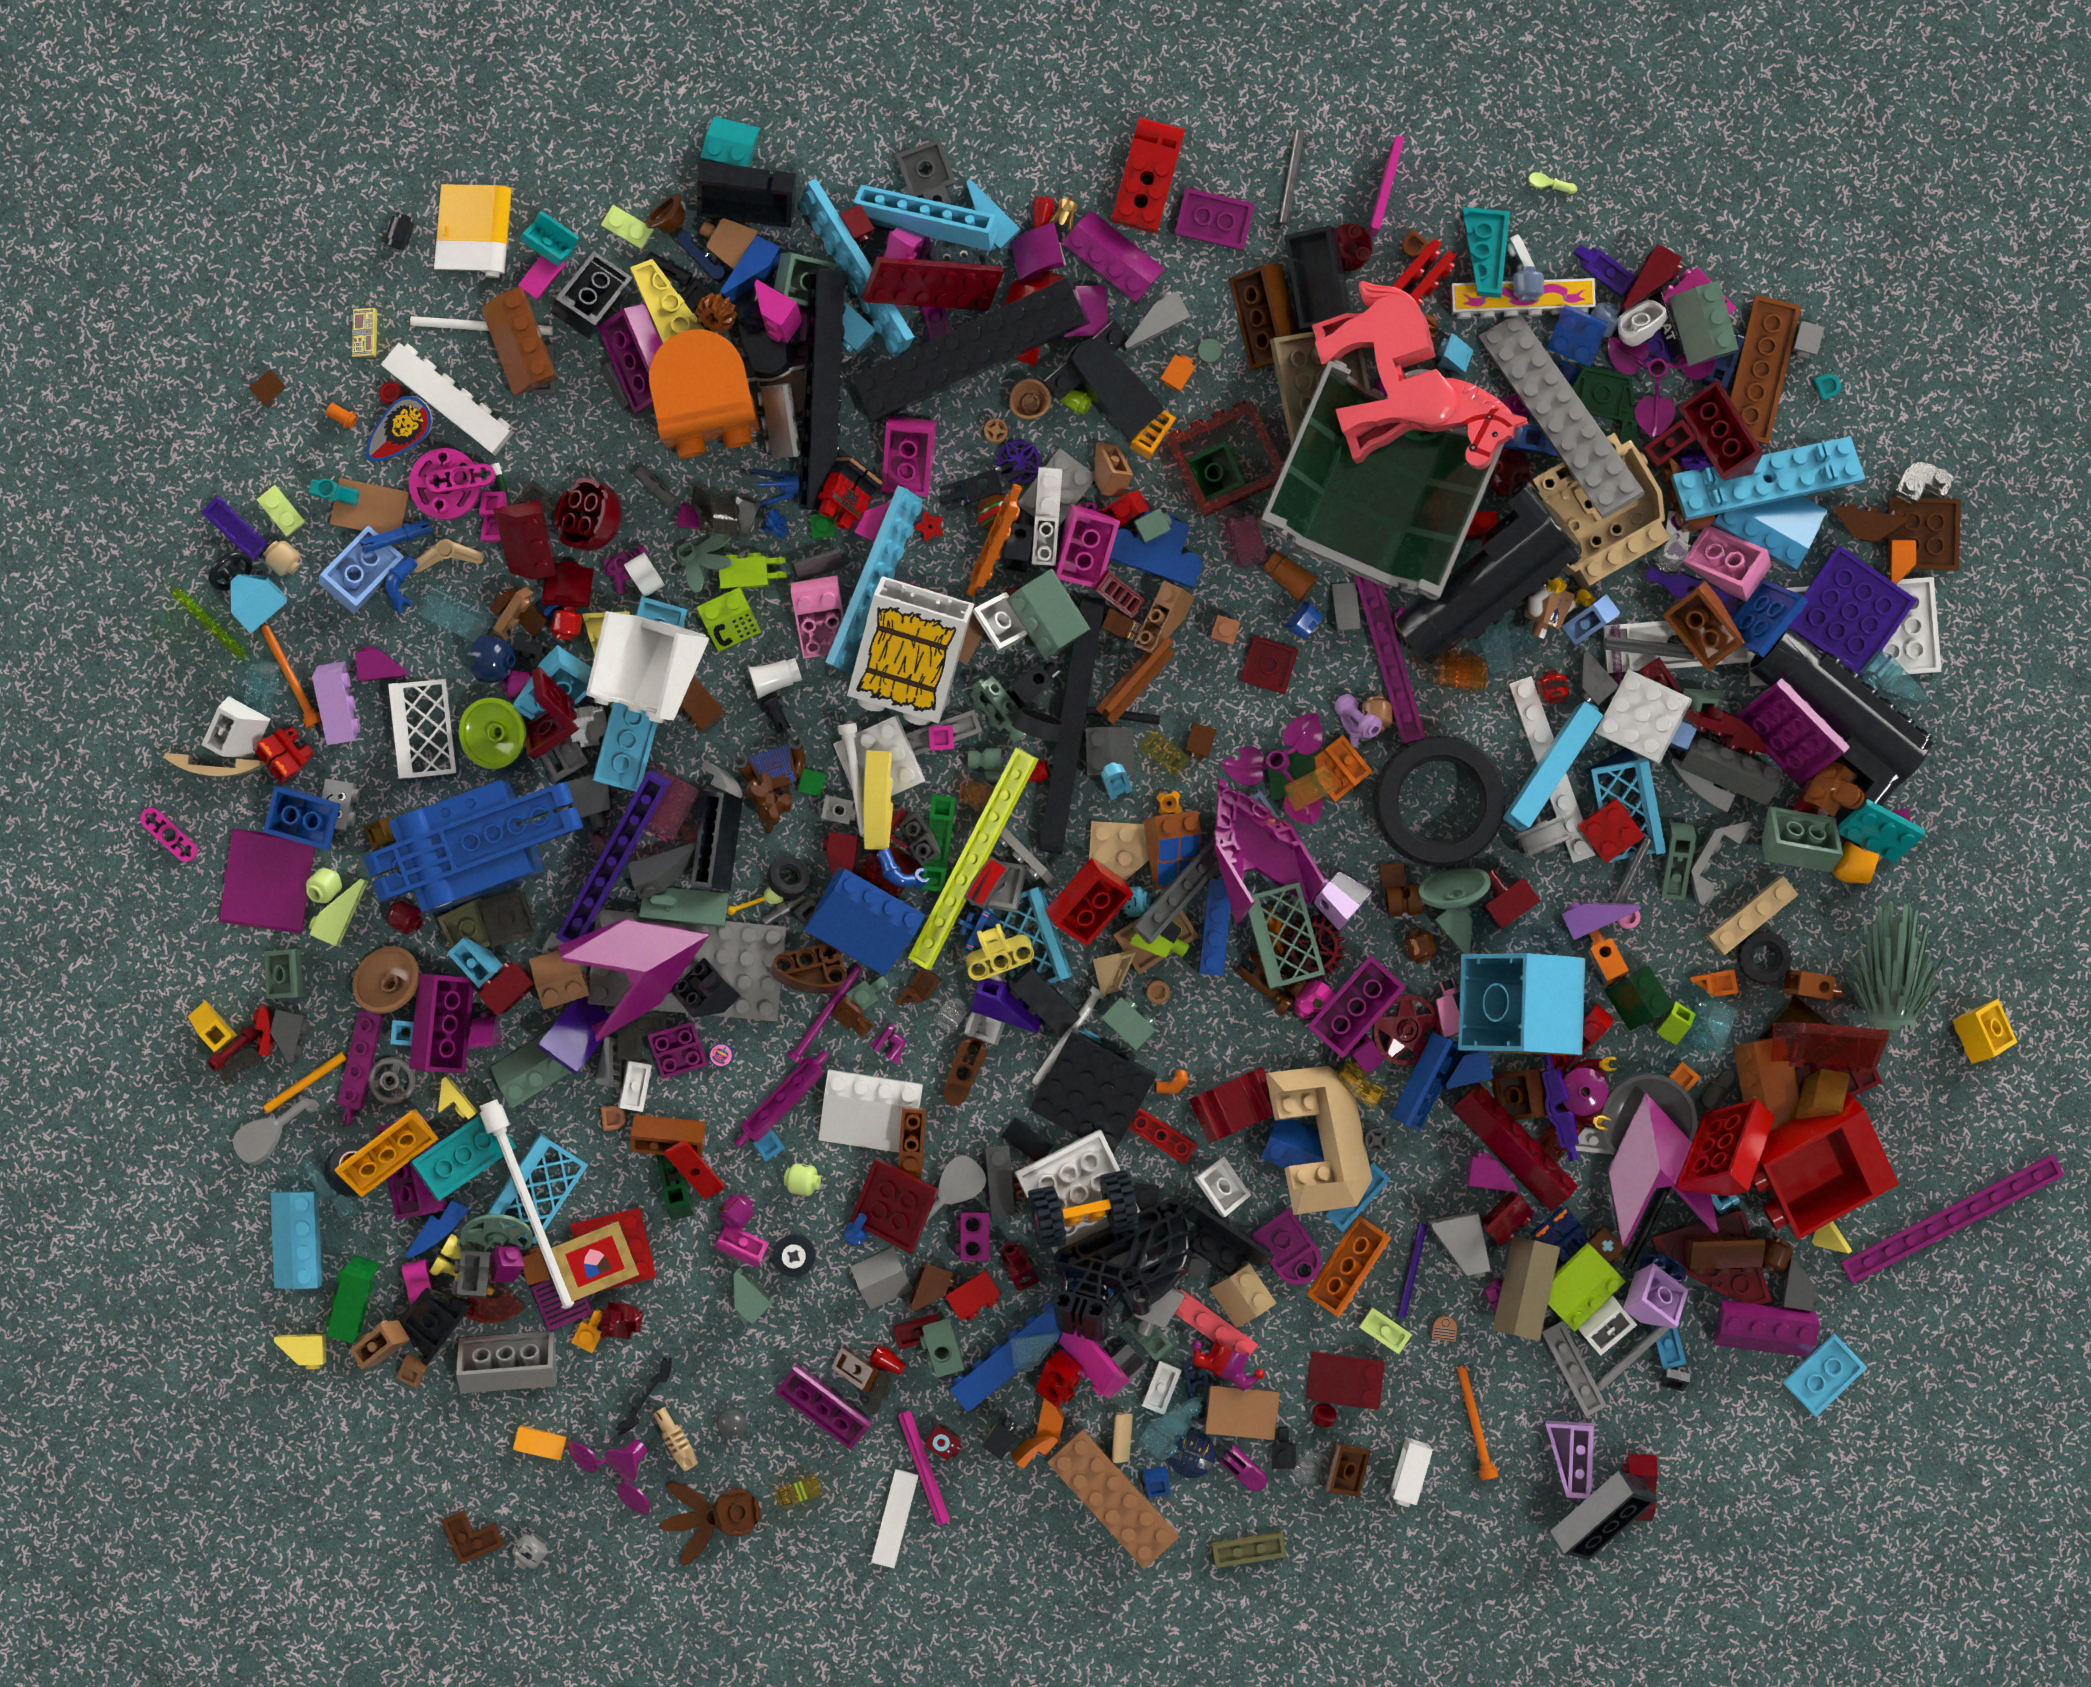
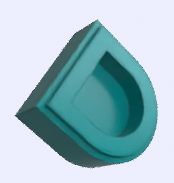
M1825 374L1813 379L1821 402L1836 396L1840 392L1841 382L1833 374Z

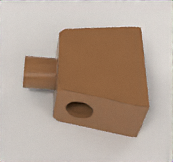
M725 218L721 219L717 227L705 221L699 231V234L710 239L706 245L707 250L732 271L755 236H760L757 230Z

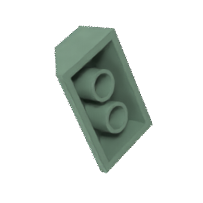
M1719 281L1697 286L1669 297L1688 367L1728 356L1739 350Z
M1053 569L1021 587L1006 599L1044 659L1060 652L1090 630L1087 622Z
M1769 807L1762 838L1765 861L1831 872L1843 856L1836 818Z
M546 1033L490 1067L499 1089L512 1109L572 1073L537 1047Z

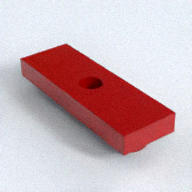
M1141 1108L1138 1109L1128 1127L1129 1130L1183 1164L1187 1163L1198 1145ZM1159 1131H1163L1166 1134L1163 1140L1157 1139Z
M685 1139L665 1150V1155L704 1200L724 1189V1183Z

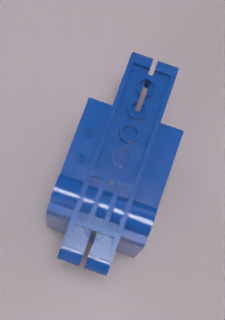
M498 780L389 820L388 823L396 844L362 857L370 878L398 868L400 869L398 872L371 882L378 902H385L414 891L421 913L437 914L547 873L537 845L584 828L576 807L556 812V810L574 803L567 782L553 785L519 798L513 783ZM547 813L550 814V816L528 823L530 819Z

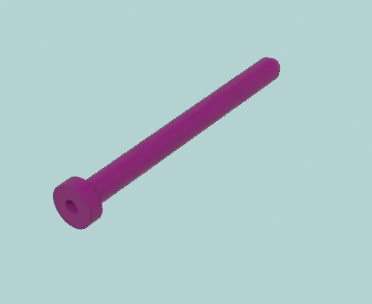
M856 964L847 974L843 987L833 994L793 1052L791 1050L788 1052V1057L798 1064L802 1063V1055L862 970L860 966Z

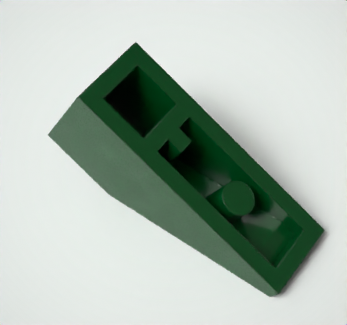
M656 1154L665 1208L671 1221L694 1216L688 1181L669 1161L666 1155Z

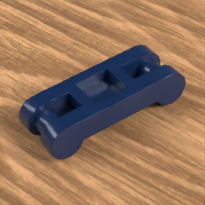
M682 231L678 234V241L681 247L715 282H723L726 279L723 267L712 264L710 261L712 256L703 247L699 250L693 244L694 240L688 231Z
M1741 333L1735 334L1739 350L1734 354L1717 358L1713 371L1703 379L1702 385L1709 386L1718 379L1726 390L1745 335ZM1715 370L1723 373L1721 379L1713 376Z

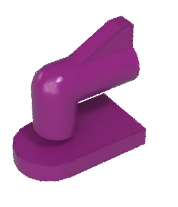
M888 1023L882 1033L869 1046L878 1052L886 1040L890 1041L893 1045L885 1057L899 1065L906 1040L895 1032L891 1034L894 1025Z

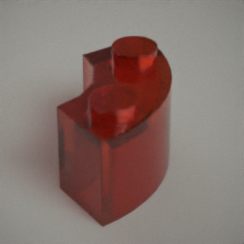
M511 1290L495 1297L487 1295L486 1298L467 1297L465 1300L472 1302L473 1306L465 1317L480 1323H498L514 1317L527 1306Z

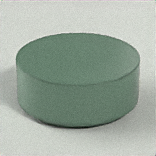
M1205 339L1200 343L1198 356L1203 362L1214 363L1221 356V345L1215 339Z

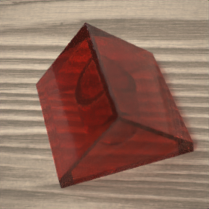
M889 843V849L894 861L900 867L903 874H914L921 867L919 862L892 843ZM873 850L860 868L857 876L898 899L906 887L895 886L887 878L883 877V869L876 856L881 850Z

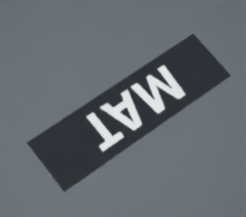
M1659 291L1648 298L1666 308L1667 320L1660 330L1671 359L1683 354L1684 351L1662 293Z

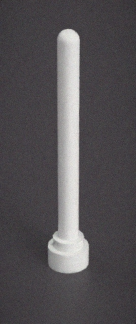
M856 723L838 725V733L845 740L859 834L861 837H864V800L854 743L855 733L858 732Z

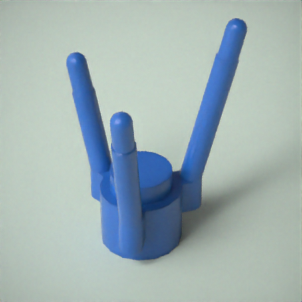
M750 469L752 474L781 478L779 481L758 482V487H780V493H785L761 501L760 507L785 499H794V494H799L798 475Z

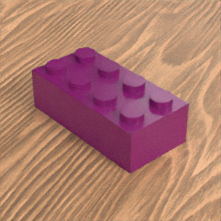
M419 973L409 1069L465 1073L474 982L469 977Z

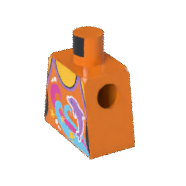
M1600 929L1587 934L1592 945L1588 950V954L1603 986L1606 987L1625 978L1629 970L1613 939L1605 940ZM1605 951L1609 956L1602 957L1600 952Z

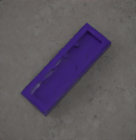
M218 495L201 512L233 544L249 555L252 562H255L270 546Z

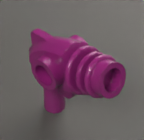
M644 545L637 546V551L633 548L634 553L628 549L629 555L622 551L616 556L604 560V574L608 577H614L617 595L626 594L624 581L631 579L624 564L644 552L648 558L650 557Z

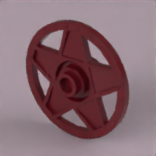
M1403 994L1399 995L1390 1005L1392 1006L1399 1002L1396 1016H1383L1382 1014L1373 1024L1372 1036L1375 1046L1386 1060L1397 1065L1408 1066L1417 1064L1427 1045L1423 1034L1434 1027V1032L1440 1035L1441 1026L1435 1008L1427 1000L1417 995ZM1413 1000L1422 1003L1430 1013L1416 1014ZM1379 1030L1390 1036L1385 1050L1380 1043ZM1407 1048L1418 1056L1408 1060L1396 1059Z

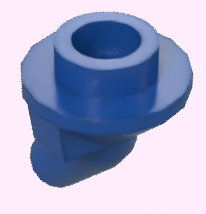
M859 1213L854 1223L850 1222L845 1227L844 1240L850 1245H860L867 1239V1231L862 1229L867 1220L865 1214Z

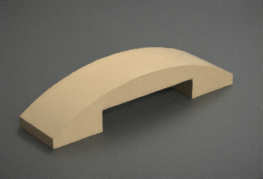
M165 753L164 755L165 759L177 767L213 777L239 776L264 766L262 761L236 759L235 768L192 765L193 756L172 753Z

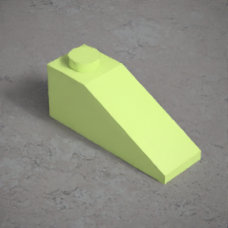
M359 879L319 912L318 916H314L309 925V929H312L309 935L334 946H340L368 881Z

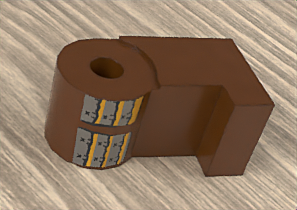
M1110 608L1101 629L1134 643L1143 624Z

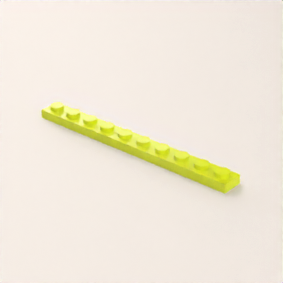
M1015 748L908 959L926 970H931L967 900L963 898L987 861L1039 760L1020 748Z

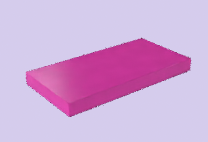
M1395 136L1391 144L1368 233L1372 237L1377 236L1381 227L1405 138L1402 136Z

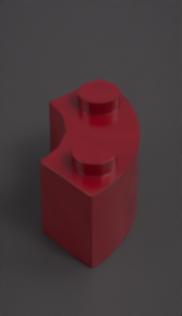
M1628 1454L1626 1463L1621 1465V1471L1642 1477L1656 1497L1658 1479L1657 1455ZM1656 1502L1635 1520L1653 1521Z

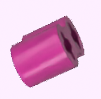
M427 1259L402 1264V1273L411 1306L425 1288L434 1290Z

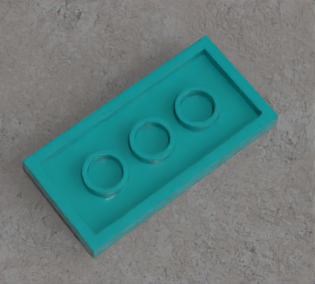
M479 1115L417 1157L410 1164L435 1200L439 1202L504 1157L497 1137L493 1136L492 1132L487 1134L482 1118ZM506 1133L510 1146L514 1150L516 1146Z

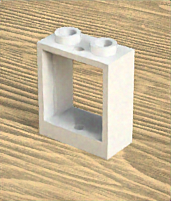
M1405 1438L1390 1488V1494L1397 1504L1410 1507V1504L1417 1505L1433 1451L1429 1444Z

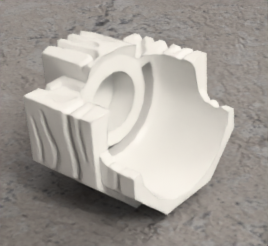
M586 706L573 708L577 713V719L573 722L579 727V730L571 735L572 742L579 741L581 748L600 745V738L604 736L607 726L604 707Z

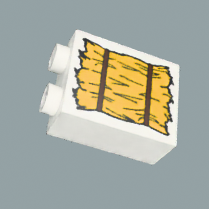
M882 576L873 595L847 696L858 699L857 703L862 708L870 711H882L886 707L902 712L904 719L916 725H927L930 721L939 723L948 700L974 604Z

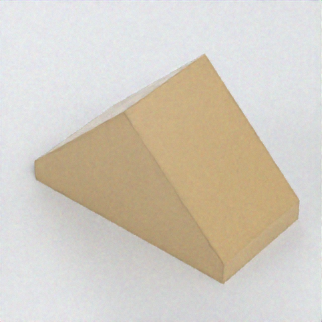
M1134 950L1093 959L1100 992L1103 995L1119 991L1136 954Z

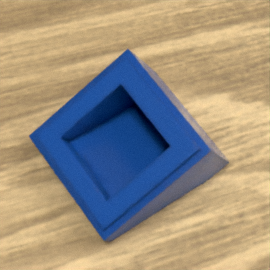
M1166 1466L1143 1470L1147 1498L1171 1495Z

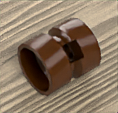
M1419 884L1406 885L1404 889H1401L1400 886L1385 887L1388 917H1399L1404 912L1409 916L1422 914Z

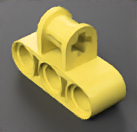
M998 923L995 928L984 932L977 931L982 948L968 954L966 966L968 975L973 980L979 981L1030 962L1034 957L1032 942L1028 936L1022 934L1006 939L1001 925ZM1020 947H1027L1025 951H1017ZM999 955L1005 956L1000 960L995 959ZM975 964H982L979 968H973Z

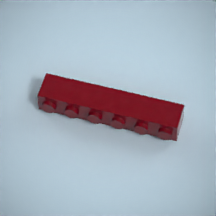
M1479 1082L1463 1094L1452 1107L1465 1123L1550 1211H1553L1570 1198L1578 1187L1573 1179L1559 1167L1556 1161L1540 1147L1539 1143L1511 1117L1506 1109Z

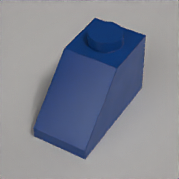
M1466 1051L1467 1054L1461 1055L1444 1083L1445 1089L1493 1079L1488 1053Z

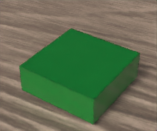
M803 769L798 792L821 797L826 774Z

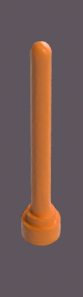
M263 624L261 632L304 712L302 715L304 719L302 721L306 729H311L315 727V723H322L320 712L312 709L270 626Z
M1460 1366L1457 1372L1481 1463L1479 1465L1480 1470H1478L1480 1481L1496 1478L1499 1476L1497 1467L1489 1459L1467 1369L1464 1366Z

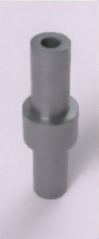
M801 894L786 903L783 901L776 906L775 910L761 919L765 925H769L780 917H786L792 913L791 910L806 901V898Z

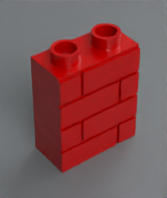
M1848 1091L1846 1092L1842 1114L1804 1119L1795 1118L1776 1128L1774 1132H1769L1758 1167L1751 1182L1757 1193L1767 1189L1771 1200L1763 1204L1762 1209L1772 1227L1778 1230L1786 1226L1798 1240L1899 1185L1866 1110Z

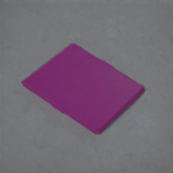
M233 829L228 864L224 874L225 885L220 922L302 934L308 898L306 882L311 877L315 847L268 833Z

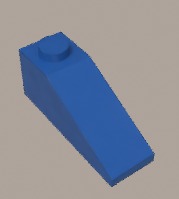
M756 235L720 291L724 299L729 297L730 303L754 288L756 280L763 282L770 278L774 271L778 269L780 254L782 253L781 247Z

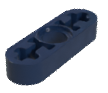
M1189 1357L1184 1362L1183 1369L1195 1418L1199 1424L1204 1425V1418H1199V1414L1202 1413L1201 1404L1196 1406L1195 1402L1207 1400L1208 1376L1206 1369L1199 1368V1378L1204 1375L1205 1380H1196L1190 1383L1189 1379H1194L1192 1371L1187 1370V1367L1191 1366L1193 1358ZM1202 1384L1207 1388V1393L1204 1397L1198 1398L1193 1394V1388L1196 1385Z

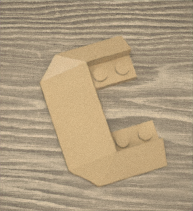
M1330 1066L1266 1073L1275 1121L1316 1116L1325 1160L1324 1162L1284 1168L1293 1214L1300 1215L1356 1207L1369 1187L1372 1175L1355 1095L1341 1081L1340 1075Z

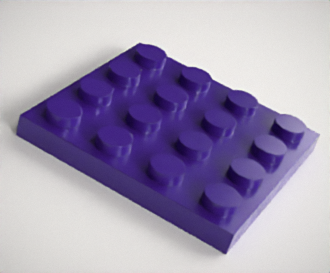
M1838 545L1803 594L1809 602L1789 627L1821 651L1834 654L1842 661L1841 665L1852 669L1860 678H1863L1917 599Z

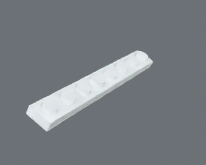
M1532 676L1508 685L1535 761L1538 764L1553 742L1554 737ZM1565 773L1549 797L1555 817H1564L1562 821L1567 835L1572 836L1571 839L1565 841V845L1572 863L1595 856V852L1591 843L1578 827V824L1583 819L1569 779Z

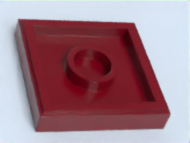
M1253 635L1240 681L1285 695L1299 649Z

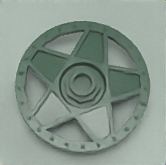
M489 1214L476 1217L467 1222L461 1230L460 1242L466 1251L490 1252V1256L497 1246H519L521 1255H523L532 1245L533 1233L530 1227L518 1218L502 1214ZM484 1222L482 1229H471L473 1226ZM527 1235V1241L523 1246L517 1239ZM468 1241L480 1244L479 1250L473 1248Z

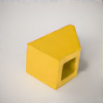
M206 1000L187 1016L198 1035L213 1052L222 1051L238 1036Z

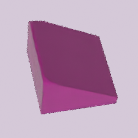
M681 504L677 527L702 530L704 507Z

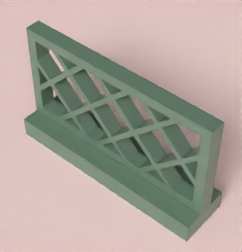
M1294 883L1258 894H1251L1255 903L1248 911V916L1269 990L1325 975L1300 883ZM1296 889L1298 900L1294 906L1281 900L1286 891ZM1282 893L1279 898L1274 895ZM1269 896L1277 901L1271 913L1261 907L1260 898ZM1299 902L1302 911L1296 908ZM1279 903L1292 909L1286 921L1273 914ZM1294 911L1304 916L1305 922L1301 929L1288 923ZM1263 912L1269 915L1266 921ZM1271 917L1283 923L1278 935L1268 931L1267 924ZM1286 925L1298 932L1292 944L1280 938ZM1305 925L1307 927L1308 934L1303 931ZM1300 934L1310 938L1311 946L1307 952L1294 946ZM1270 936L1275 938L1273 944L1271 942ZM1277 940L1290 946L1284 959L1274 953L1273 948ZM1292 948L1305 955L1299 967L1286 960ZM1312 948H1313L1314 956H1312V955L1309 954ZM1309 957L1316 961L1319 971L1308 973L1301 969L1306 958ZM1276 958L1282 961L1279 967ZM1284 963L1296 969L1291 979L1282 981L1280 970ZM1299 971H1300L1301 973L1305 974V975L1296 977Z

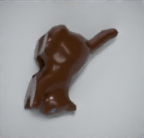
M766 772L760 774V780H750L746 790L742 792L743 796L750 797L754 801L758 816L765 823L767 834L772 832L773 825L779 823L780 815L791 809V798L786 793L777 795L773 790L772 779Z

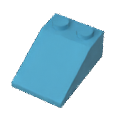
M557 645L540 662L538 667L546 672L575 701V704L571 706L573 709L586 696L592 667ZM532 676L513 703L518 712L531 720L546 711L535 700Z

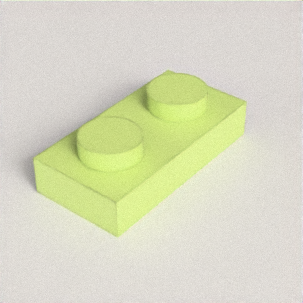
M612 205L601 223L602 227L641 250L654 231L653 228L645 227V223L615 205Z
M276 485L272 486L257 499L259 504L287 537L306 522Z
M1371 1307L1358 1326L1398 1354L1412 1336L1410 1332L1373 1307Z

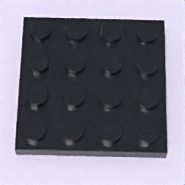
M1072 1029L1029 1110L1081 1138L1100 1129L1112 1154H1114L1153 1084L1157 1073L1085 1034Z

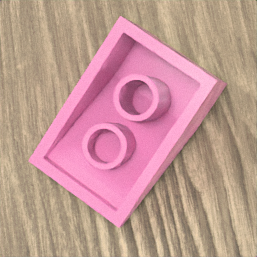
M1712 526L1702 530L1682 559V563L1724 592L1746 602L1772 566L1767 549Z

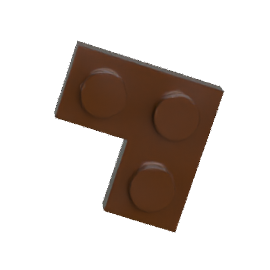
M465 1510L441 1520L459 1564H463L505 1545L496 1522L473 1531Z

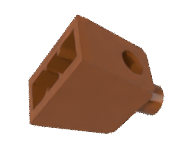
M1787 970L1783 987V993L1832 1000L1833 996L1842 997L1844 992L1843 983L1835 982V977L1798 970Z

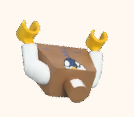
M1555 578L1552 581L1549 579L1548 583L1544 582L1542 584L1543 587L1535 595L1529 594L1524 615L1525 618L1535 622L1531 635L1544 639L1548 627L1560 629L1566 615L1578 608V604L1582 603L1584 607H1589L1595 602V598L1585 589H1581L1577 593V598H1574V594L1564 590L1567 584L1562 578Z

